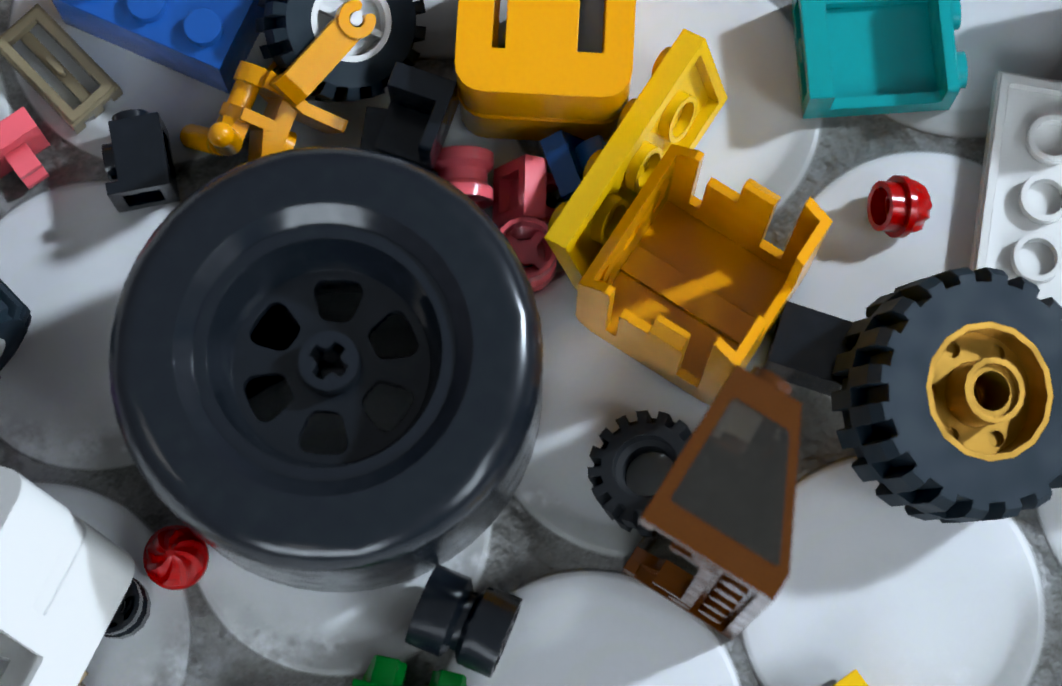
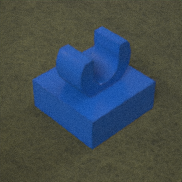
M559 130L539 141L561 198L567 200L571 198L583 180L584 168L589 158L597 150H603L607 142L604 143L601 135L583 140Z

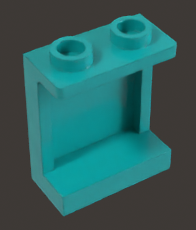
M792 0L802 119L949 110L960 89L967 86L968 64L964 51H956L954 30H959L961 24L960 0Z

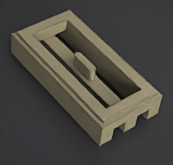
M38 3L0 36V55L77 134L87 127L84 122L92 115L97 118L105 111L103 106L110 99L115 102L123 95L118 84ZM39 24L99 86L94 93L91 94L30 32L34 26ZM18 40L81 102L76 109L73 110L12 47Z

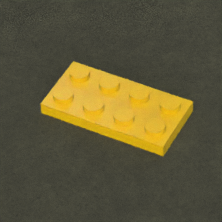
M683 29L672 47H666L661 51L653 65L652 77L639 96L632 98L626 103L620 113L617 129L603 150H597L589 158L584 168L583 180L569 201L562 202L553 212L548 224V232L544 238L575 289L578 288V283L670 145L674 144L695 149L728 99L704 37Z

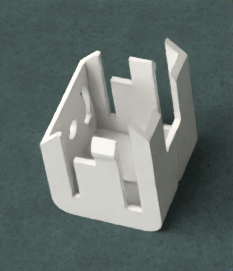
M0 466V659L9 661V664L0 679V686H77L132 582L135 573V562L129 553L84 520L72 515L69 509L20 473Z

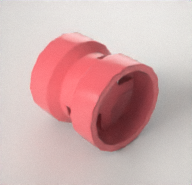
M534 217L512 219L502 226L500 230L510 242L522 265H533L527 268L524 267L533 292L539 291L551 282L556 272L557 258L544 238L548 232V225Z

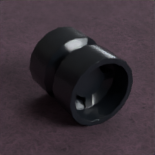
M437 564L416 606L406 634L405 643L438 657L449 649L454 650L457 664L491 678L505 649L523 599L488 587L480 594L473 592L471 577Z

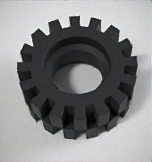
M648 410L636 411L637 421L630 423L626 415L615 420L620 427L617 431L612 433L606 427L600 433L599 437L603 445L601 448L592 446L589 457L593 461L594 467H588V478L593 484L591 490L595 498L612 521L616 520L618 525L628 532H631L632 528L637 529L641 536L652 537V531L639 524V520L654 495L642 496L631 491L626 482L627 469L637 456L647 452L662 453L669 457L674 465L691 438L692 433L688 425L680 419L677 423L673 422L668 413L659 411L656 419L651 418ZM701 449L671 497L672 502L688 512H691L694 507L699 511L703 509L706 504L703 492L704 490L710 491L711 479L707 471L711 469L703 449Z

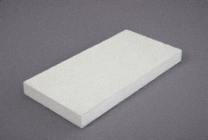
M998 71L993 81L969 269L974 271L988 267L1004 270L1008 275V280L1021 276L1038 286L1040 291L1037 298L1039 300L1053 297L1062 307V81Z

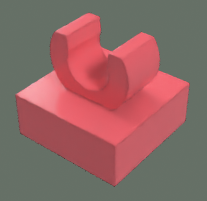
M24 106L0 121V179L14 170L30 190L50 176L35 155L51 144Z
M524 154L494 169L492 220L500 229L510 220L519 217H534L549 224L556 208H550L546 205V192H552L558 188L552 173H547L546 158Z

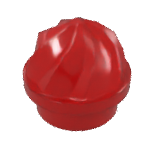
M894 175L887 181L876 182L870 190L867 202V214L872 228L876 231H884L891 238H904L910 233L922 230L925 221L930 218V210L932 208V202L926 187L905 175Z
M170 525L155 532L148 540L143 553V564L149 578L160 587L168 590H183L193 586L203 577L209 563V551L205 541L189 527L183 525Z

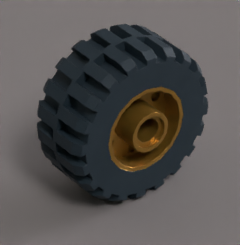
M968 267L948 270L897 287L893 293L879 297L866 308L867 318L854 321L845 336V341L848 345L852 346V350L837 354L833 370L835 376L842 378L841 390L831 392L832 412L842 411L845 428L836 430L842 449H854L858 459L852 463L851 467L862 482L875 480L879 482L878 487L875 489L877 497L891 507L905 505L904 509L907 515L924 521L940 519L942 523H963L999 520L1018 516L1021 510L1036 509L1049 501L1052 495L1051 489L1062 488V307L1053 297L1039 300L1037 295L1040 290L1037 285L1021 276L1008 280V275L1004 270L984 267L972 271Z

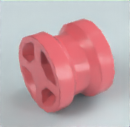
M455 145L443 147L434 168L438 176L447 180L470 197L482 210L494 205V189L488 184V173L494 169V153L489 149L478 146Z

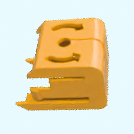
M458 0L454 62L461 118L470 132L484 138L540 141L562 130L583 140L601 135L604 143L609 141L617 129L620 113L629 100L633 72L636 0H604L602 53L577 52L580 0H508L505 48H498L501 0Z
M671 144L578 283L575 315L591 332L693 397L711 406L736 364L745 369L753 358L765 334L771 330L785 304L791 299L809 271L833 221L810 196L802 209L785 251H782L764 240L775 209L782 197L751 178L746 181L741 194L711 177L706 185L703 200H700L694 194L704 153L699 150Z

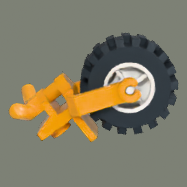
M259 0L257 6L265 9L264 16L255 19L256 33L264 32L267 43L266 45L259 46L264 59L273 58L274 61L265 69L253 63L240 60L233 77L235 83L227 102L223 101L216 123L210 128L197 124H188L182 128L180 140L184 146L216 156H232L241 150L242 143L249 129V162L265 155L294 149L297 134L290 131L294 120L326 134L344 133L349 122L348 120L316 107L305 99L312 95L315 97V101L327 103L350 102L374 98L385 93L384 88L388 87L387 84L396 61L409 66H415L421 54L412 48L414 42L425 40L426 27L416 26V15L426 13L424 1ZM258 94L268 102L263 115L251 110Z

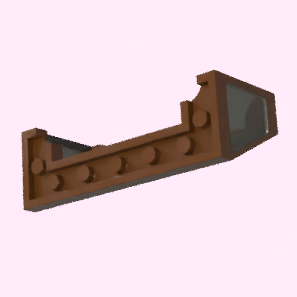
M738 364L732 370L640 517L639 524L652 531V537H642L622 570L628 576L730 640H733L774 601L790 574L802 403L790 397L793 389L785 380L765 368L754 366L752 371L749 372Z

